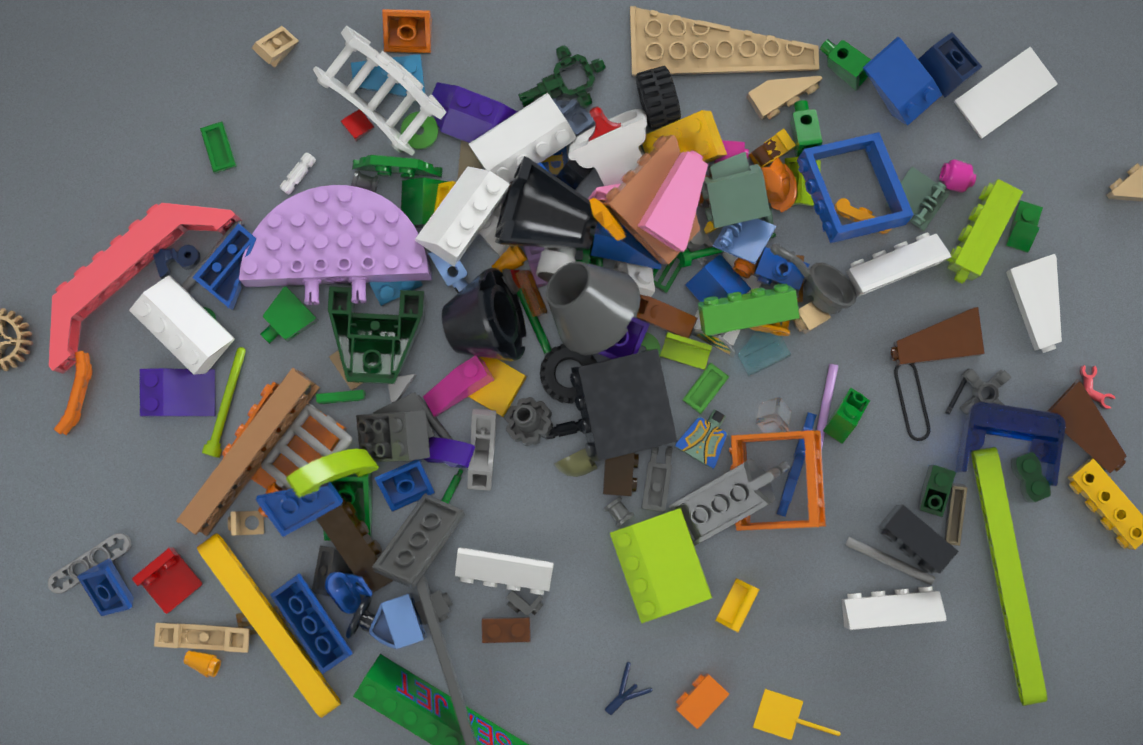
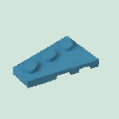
M421 55L393 57L395 61L424 86L422 91L425 93ZM367 61L351 62L353 78ZM379 65L378 67L375 66L359 88L377 92L387 80L388 72ZM396 83L389 91V94L406 97L407 90L400 83Z

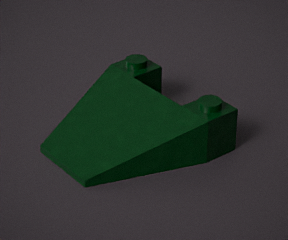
M329 286L328 313L346 381L395 384L424 322L425 292L400 290L399 315L354 313L355 303L351 302L352 287Z

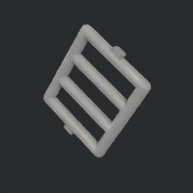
M307 404L262 461L261 467L277 480L275 483L282 489H292L286 480L287 476L278 470L273 463L282 453L298 468L309 464L287 446L295 434L323 457L346 450L352 442V437L336 424L337 421L329 415L325 416L313 405ZM309 416L313 417L341 440L333 451L329 450L301 427Z

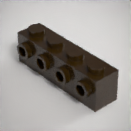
M342 496V505L316 518V520L354 575L361 577L372 593L393 580L374 572L372 567L382 554V548L376 540H372L369 536L366 524L358 520L353 505L349 501L346 502Z

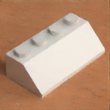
M546 93L469 143V146L484 170L491 171L510 183L515 179L514 174L524 156L538 164L576 140L577 137L550 95Z
M468 166L415 238V241L455 267L506 196L510 184L491 171Z
M927 232L917 236L916 242L908 245L907 241L895 245V250L886 254V251L883 250L873 254V259L864 262V259L855 261L850 264L851 268L846 272L855 289L856 296L859 297L941 264L951 257L950 252L937 234L930 236Z
M168 275L143 292L129 309L193 374H206L235 340L171 275Z
M460 547L457 552L455 576L460 577V582L474 583V579L482 580L485 586L497 587V583L507 584L506 589L520 591L521 587L530 588V593L544 595V591L550 590L554 562Z
M932 586L918 587V592L909 593V589L894 590L895 594L885 595V591L871 592L869 597H862L861 593L847 594V599H842L844 628L850 630L946 621V614L940 591L933 590Z

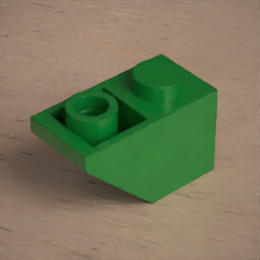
M850 388L828 420L823 431L843 444L857 426L870 400L864 397L863 394Z

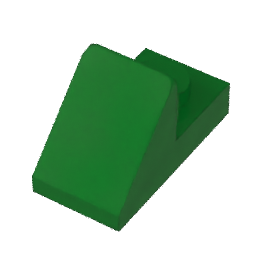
M1021 200L1018 202L1005 246L1026 253L1029 252L1040 228L1038 227V222L1043 207Z

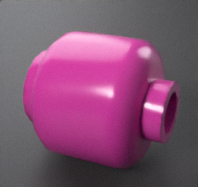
M953 159L943 164L939 180L946 186V189L963 193L969 187L972 188L974 186L976 174L973 173L971 164Z

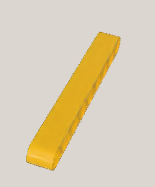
M215 533L197 546V550L316 714L323 718L341 705V701L224 539L218 533Z

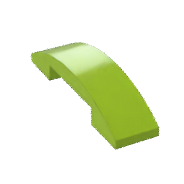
M349 449L319 458L287 476L286 480L299 498L319 491L322 484L354 473L359 477L377 471L379 467L367 450Z

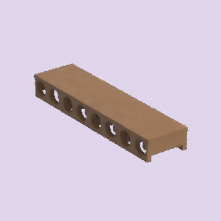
M292 368L176 522L185 526L195 535L201 532L208 536L261 467L262 461L303 408L309 404L320 387L307 378L306 374ZM311 386L310 393L306 395L304 392ZM292 408L296 410L293 414L290 413ZM279 427L281 431L277 433L276 429ZM263 446L267 448L264 452L261 450ZM250 465L252 469L248 471L247 467ZM222 504L223 507L219 509L218 505ZM205 523L208 524L207 527L202 528Z

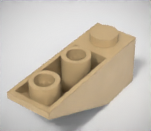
M821 76L767 80L748 92L747 99L761 120L766 117L770 120L781 113L779 109L783 106L791 107L795 102L800 101L799 96L807 92L810 95L820 88L818 84L821 83L823 78Z

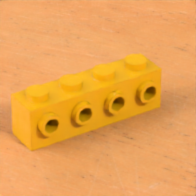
M1094 458L1086 460L1067 477L1070 480L1069 486L1076 494H1082L1086 499L1085 505L1093 513L1097 512L1101 516L1100 522L1107 530L1110 531L1112 529L1118 536L1116 537L1117 542L1124 549L1135 550L1143 543V515Z

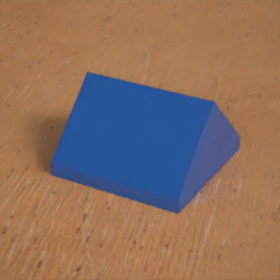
M721 254L705 265L685 284L699 302H704V299L707 297H718L720 299L726 298L730 293L740 292L741 294H747L751 290L748 284L733 270L732 266Z
M421 459L411 461L375 477L392 512L420 500L424 494L432 495L435 493Z
M110 558L77 576L100 616L132 608L134 597Z

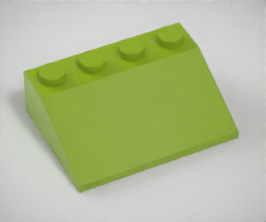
M681 508L610 533L641 624L712 599Z

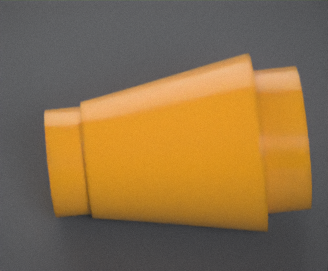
M510 246L491 266L492 268L499 269L501 272L505 268L514 270L524 265L527 256L519 246Z
M190 650L186 653L183 661L184 664L207 678L209 676L214 678L221 666V660L216 655L192 652Z

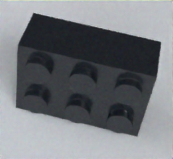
M903 504L896 505L878 526L883 530L880 533L890 542L893 541L900 544L899 550L907 557H915L919 560L917 565L927 573H941L959 552Z

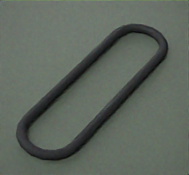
M909 364L914 370L927 426V432L921 438H917L911 433L898 378V368L900 366L896 365L894 376L907 432L913 440L923 441L929 436L931 430L917 368L914 364Z

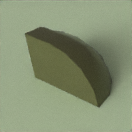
M585 448L554 464L559 472L571 477L583 476L598 469L596 463L588 457Z

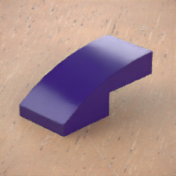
M429 438L430 458H424L425 461L445 463L450 467L468 468L475 450L473 444L445 438Z

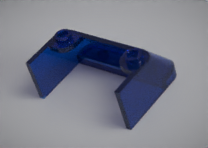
M987 402L976 403L969 410L960 437L956 472H967L970 451L980 449L985 442V435L989 434L1032 441L1030 451L1038 457L1040 462L1047 463L1045 478L1049 482V486H1057L1066 428L1065 420L1056 413Z

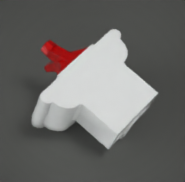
M597 106L589 111L595 121V126L577 136L576 140L571 142L569 146V159L576 160L584 168H596L604 186L621 184L623 182L621 178L629 170L634 171L639 165L637 161L644 155L640 145L646 137L647 114L642 109H633L608 119L603 110Z

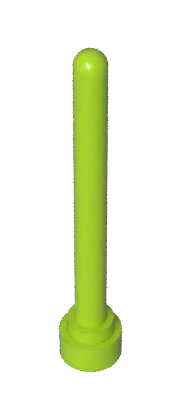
M239 347L236 350L212 436L207 441V444H204L202 454L216 458L221 456L222 449L219 442L246 350L243 347Z

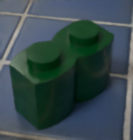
M1033 452L1024 453L1011 459L1012 471L1020 480L1021 493L1029 503L1051 496L1049 482L1041 474V463Z

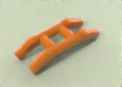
M84 351L75 352L76 372L64 415L54 428L59 434L67 435L73 426L75 427L79 422L82 414V405L93 372L89 353H84Z

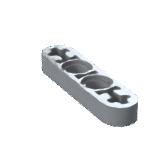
M117 533L53 573L48 579L49 589L54 593L60 594L75 587L80 583L73 571L77 563H82L86 571L98 565L93 558L94 553L98 550H102L106 554L105 560L110 558L113 562L130 550V538L126 534ZM117 538L119 540H125V543L123 544V550L121 548H116L110 552L108 548L105 547L106 544H108L109 548L116 545ZM69 574L74 580L73 583L71 579L63 582V589L54 585L57 582L56 577L62 579Z

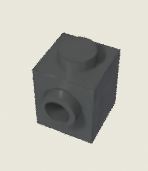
M439 590L431 594L439 622H442L448 618L447 613L451 612L450 606L453 604L447 592L443 594ZM420 600L414 603L425 625L427 620Z

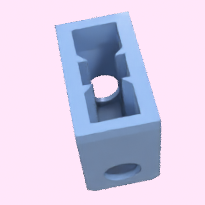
M428 252L447 286L453 285L458 294L468 285L464 278L468 273L460 260L455 265L457 273L454 276H450L447 270L452 265L433 252Z

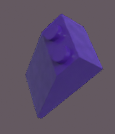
M140 369V416L145 418L216 416L215 369H209L206 374H193L189 369Z

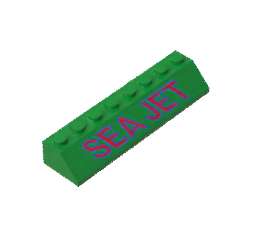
M380 654L353 697L431 745H465L451 697ZM466 706L478 745H529Z

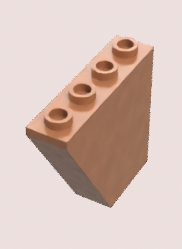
M662 135L654 142L653 146L655 148L649 154L645 153L637 161L639 165L634 171L629 170L621 178L623 181L618 188H612L606 194L607 200L603 204L660 264H669L680 252H676L638 227V224L680 155L677 138L674 135L665 137ZM696 213L688 243L700 231Z

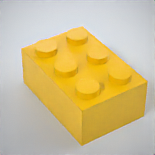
M705 110L696 112L646 134L645 140L642 143L645 153L649 154L655 148L653 144L662 135L664 137L674 135L677 138L680 153L690 152L691 150L695 151L703 157L702 161L705 163H710L727 155L712 112Z

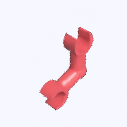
M1085 365L1080 368V374L1084 378V388L1091 399L1099 402L1101 408L1110 409L1111 407L1104 403L1105 397L1115 399V396L1110 393L1102 394L1093 390V377L1097 374V367L1093 366L1092 374L1087 375Z

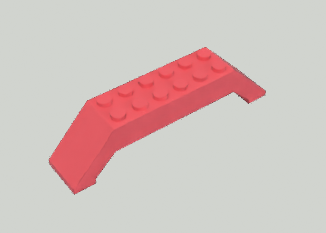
M170 203L155 204L150 207L146 212L147 216L141 221L139 219L134 221L128 227L129 231L126 234L115 237L110 242L111 246L106 251H99L92 257V263L87 267H80L73 274L75 277L68 283L67 281L63 282L55 289L56 293L52 296L49 367L51 370L64 374L76 364L75 352H78L81 322L154 260L153 255L158 253L160 249L170 247L188 230L214 231L224 235L235 221L238 222L240 220L242 222V220L232 210Z

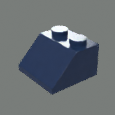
M953 32L934 44L918 59L934 79L944 98L982 68V65Z

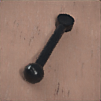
M964 378L945 411L947 415H950L967 382Z

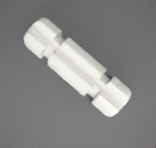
M306 152L301 157V162H298L288 174V179L281 183L280 189L288 195L291 194L295 189V184H299L309 171L308 168L312 167L316 162V159Z

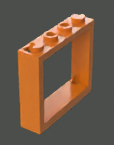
M820 431L731 435L732 441L729 451L732 455L733 464L730 470L747 461V442L805 439L809 520L750 523L749 515L735 523L736 531L826 526Z

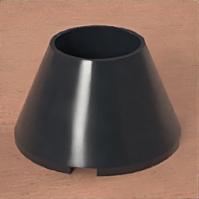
M497 268L484 270L443 306L442 326L449 345L458 354L515 361L519 360L525 351V346H522V337H526L525 320L517 295L511 293L507 284L502 279L503 273Z

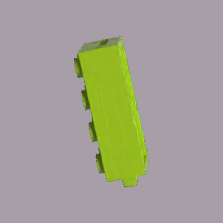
M1000 179L993 183L989 182L987 187L984 186L979 195V199L982 200L981 203H978L972 209L968 217L971 222L960 232L957 240L961 242L959 246L957 245L955 249L951 250V257L947 259L950 262L947 268L956 273L954 277L956 282L962 284L966 279L973 281L981 276L1023 191Z

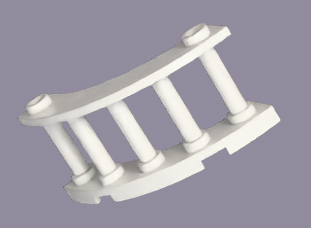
M346 26L341 32L346 40V46L326 72L317 66L313 69L318 77V83L325 88L331 87L363 111L392 141L391 146L400 153L406 152L412 156L415 152L408 141L428 116L434 115L441 119L446 111L433 95L430 94L428 97L422 91L424 86L403 66L383 50L379 54L378 51L369 46L371 41ZM358 50L367 56V62L350 84L346 86L334 78V76L352 52ZM379 65L388 72V78L370 102L367 103L355 91L372 69ZM396 83H400L407 90V96L389 119L386 120L376 108ZM417 101L421 106V111L401 135L394 126L412 103Z

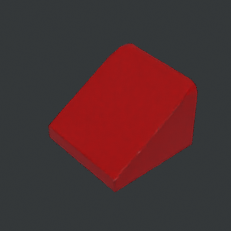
M360 109L341 120L343 126L356 142L374 128L373 124Z

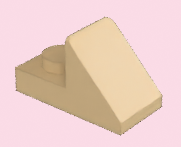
M280 26L256 41L252 49L268 64L276 67L298 44L299 40L283 26Z

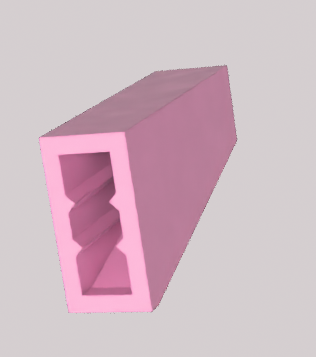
M692 150L680 153L638 224L639 228L676 252H683L687 247L708 164L702 161L703 157Z

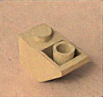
M1137 163L1127 171L1129 176L1122 181L1119 178L1109 186L1111 191L1106 195L1109 199L1143 201V165L1140 166Z
M810 302L798 309L799 318L793 319L792 322L799 332L803 331L804 334H807L829 320L831 316Z

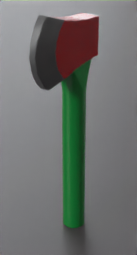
M503 269L505 282L513 295L517 293L543 353L550 352L552 349L527 294L524 285L525 281L520 269Z

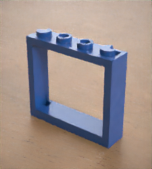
M880 132L807 148L802 151L797 159L798 170L803 174L806 190L811 194L814 210L821 219L823 232H826L830 244L905 226L914 216ZM865 149L892 214L841 225L815 160Z

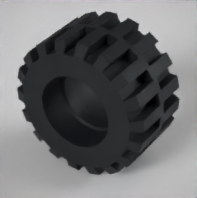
M664 65L637 73V90L642 109L647 114L648 126L655 130L680 120L679 100L672 76L667 67Z
M560 344V346H555L544 356L540 366V379L544 390L550 397L561 403L573 404L575 403V397H577L575 387H564L557 381L555 376L557 366L564 360H575L581 366L597 363V360L593 354L581 355L578 352L570 351L564 344Z

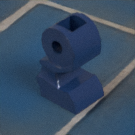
M184 245L178 252L174 248L160 249L158 253L153 255L161 279L170 275L169 264L171 261H176L182 268L189 270L196 267L201 259L199 251L192 245Z

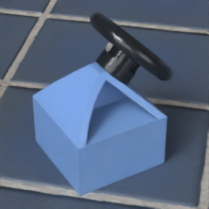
M412 593L381 603L376 615L367 611L371 597L365 596L346 631V638L351 639L358 627H361L362 630L369 632L376 640L394 649L427 638L420 615L414 605L415 600Z

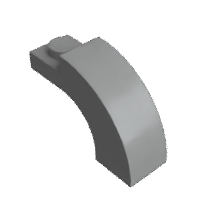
M472 410L471 444L475 446V450L468 466L467 489L491 491L496 437L495 410Z

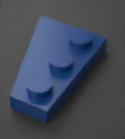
M330 482L322 484L319 491L299 498L293 489L258 495L255 499L282 537L342 505L343 499Z

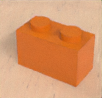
M708 673L705 676L700 674L692 683L694 688L688 694L683 692L676 700L678 704L675 707L676 710L696 729L706 721L729 695Z

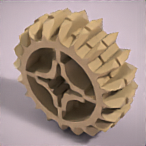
M1 308L0 338L3 337L10 341L0 342V369L2 367L3 371H9V364L13 368H17L16 360L20 362L25 361L24 357L21 356L22 353L30 354V351L25 349L26 345L30 346L33 344L32 341L26 340V337L32 336V332H24L29 327V324L26 322L21 324L23 321L22 316L18 315L15 317V312L12 310L7 314L6 309ZM6 321L14 327L17 338L9 336ZM15 346V349L10 355H8L5 358H2V355H5V351L8 347Z

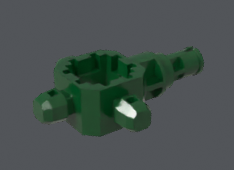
M567 46L558 47L556 55L561 62L556 63L553 74L541 79L542 82L537 83L536 87L518 94L523 107L525 108L546 93L552 99L561 95L570 100L578 97L577 101L583 109L591 106L592 98L590 93L587 92L591 91L595 84L594 74L598 75L606 69L603 59L598 58L592 60L591 64H588L585 56L576 54L570 57L572 54ZM575 64L576 66L580 64L588 81L586 84L573 90H568L560 73L562 70Z

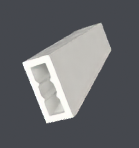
M1055 254L1006 271L1034 351L1042 349L1043 353L1056 349L1055 344L1062 342L1057 258Z

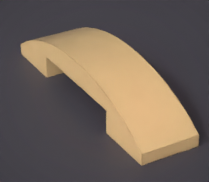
M156 623L154 647L248 653L250 628Z

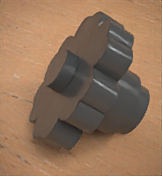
M532 397L519 399L517 406H510L505 416V420L508 423L506 431L515 442L522 441L526 446L539 444L541 437L549 436L550 430L553 427V423L550 420L552 412L543 401L536 402Z

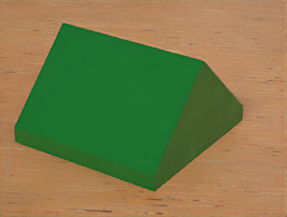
M425 177L402 180L401 210L410 219L415 228H423L434 214L438 184L449 181Z

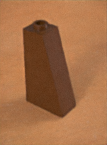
M978 307L971 308L894 342V347H891L892 361H896V365L900 366L985 354Z
M1077 379L1045 412V415L1109 473L1113 470L1117 472L1126 463L1124 459L1127 455L1083 384Z

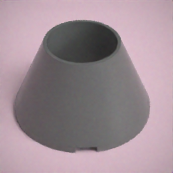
M577 261L570 262L553 274L546 288V298L560 340L570 351L578 352L581 355L596 354L617 343L628 331L627 325L632 317L636 318L639 310V287L630 275L621 270Z

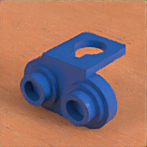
M332 572L325 581L326 591L344 613L352 614L356 612L361 603L359 594L369 597L373 595L365 581L359 576Z

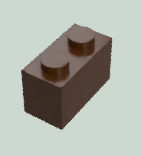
M530 617L482 618V643L531 641Z

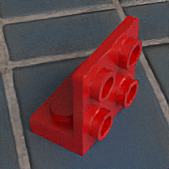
M175 548L166 549L132 578L137 586H143L165 614L170 613L203 585L202 581Z

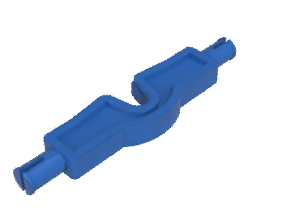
M807 412V417L801 431L813 430L816 414ZM805 439L798 440L793 456L794 460L789 469L776 513L786 517L804 463Z

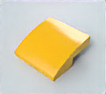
M480 357L484 360L495 380L468 397L489 410H495L498 415L504 417L527 376L498 359Z

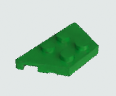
M368 155L361 157L360 160L354 159L352 170L377 172V175L391 177V173L401 174L402 178L414 179L415 175L442 178L443 172L442 167H433V164L420 159Z

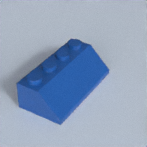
M300 573L270 594L322 674L353 654L348 643Z

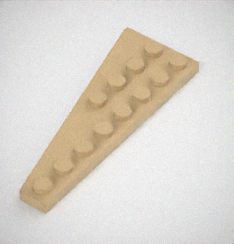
M630 6L632 76H636L639 72L664 65L671 75L819 71V46L784 40L771 35H761L748 30L733 29L725 25L701 20L696 21L674 14L668 15L655 10L650 11Z

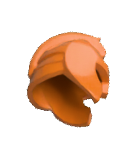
M778 157L772 162L770 167H761L764 175L768 203L771 204V208L780 210V213L788 210L796 200L797 182L791 169L786 164H783Z

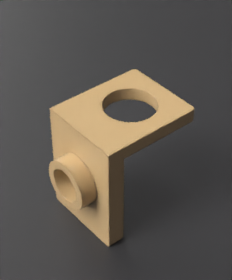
M259 511L231 512V517H228V530L231 531V535L264 534V516ZM249 516H255L259 520V525L254 530L248 529L245 525V521Z

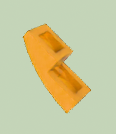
M594 197L590 199L593 216L605 230L607 229L617 241L626 237L621 224L605 205Z

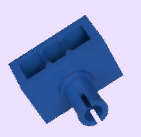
M767 247L764 248L753 275L758 277V282L768 286L771 283L776 285L788 284V286L796 290V293L800 290L804 280V276L792 262L789 263L786 259L774 255L770 248ZM804 262V263H805V265H806V266H807V268H808V267H809V265H810V264H809V263H806V262Z

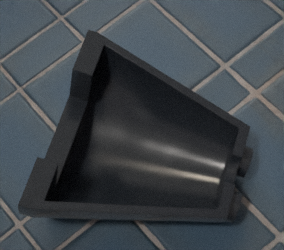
M524 156L514 174L515 180L507 191L496 227L495 243L501 245L589 250L593 241V237L590 236V229H595L598 222L593 216L590 200L530 158Z

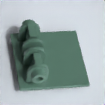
M912 166L900 183L914 214L910 222L924 231L950 192L946 190V186L943 183L938 182L937 184Z

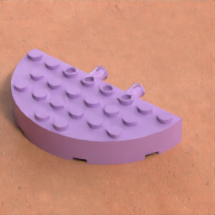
M329 185L300 192L283 201L266 215L252 234L257 239L251 253L246 256L249 246L244 251L239 280L245 287L305 285V305H312V302H314V305L319 304V284L352 283L351 302L359 304V301L366 303V283L432 280V272L426 248L415 241L419 233L400 208L388 199L370 190L348 185Z

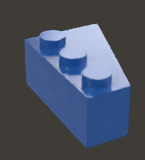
M239 223L192 277L231 310L234 309L243 287L239 276L244 251L249 246L246 256H248L257 239Z

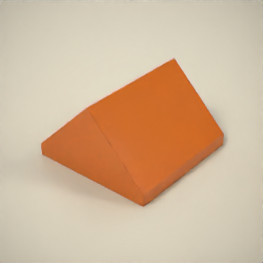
M383 9L384 52L431 53L432 16L430 11Z

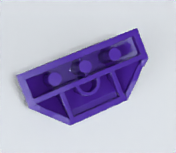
M437 82L432 93L446 111L441 119L435 117L441 133L467 143H471L517 113V111L499 101L456 85Z

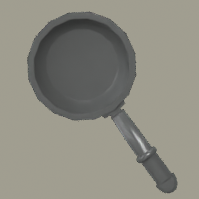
M777 243L771 245L770 251L774 255L786 259L789 263L792 262L801 274L806 277L803 285L807 297L812 295L814 298L812 303L823 312L835 314L837 311L839 313L842 309L851 307L856 302L855 289L841 271L826 263H815L808 269L805 263L795 255V252L789 251Z

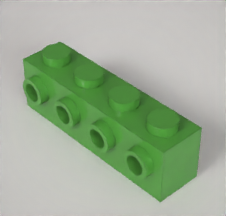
M777 284L774 286V289L755 288L750 291L751 293L741 294L740 292L728 294L726 298L707 297L704 299V302L698 303L701 330L708 336L798 319L799 310L796 290L788 286V284Z

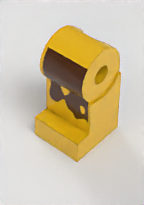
M783 128L748 156L754 165L758 164L760 168L767 167L776 158H781L794 150L796 144Z

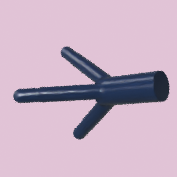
M630 662L626 663L618 696L605 708L609 715H612L625 701L653 691L652 688H647L632 693L638 687L637 684H634L624 692L631 666Z

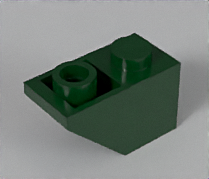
M929 465L922 487L920 511L943 517L956 471L936 465Z

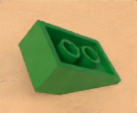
M372 472L359 477L354 473L330 481L340 497L343 496L346 502L349 501L353 505L356 517L359 521H363L369 530L368 534L372 538ZM323 530L324 541H331Z

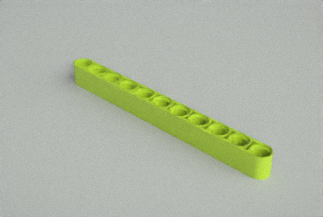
M996 447L971 451V458L1019 698L1022 706L1047 702V692L999 453Z

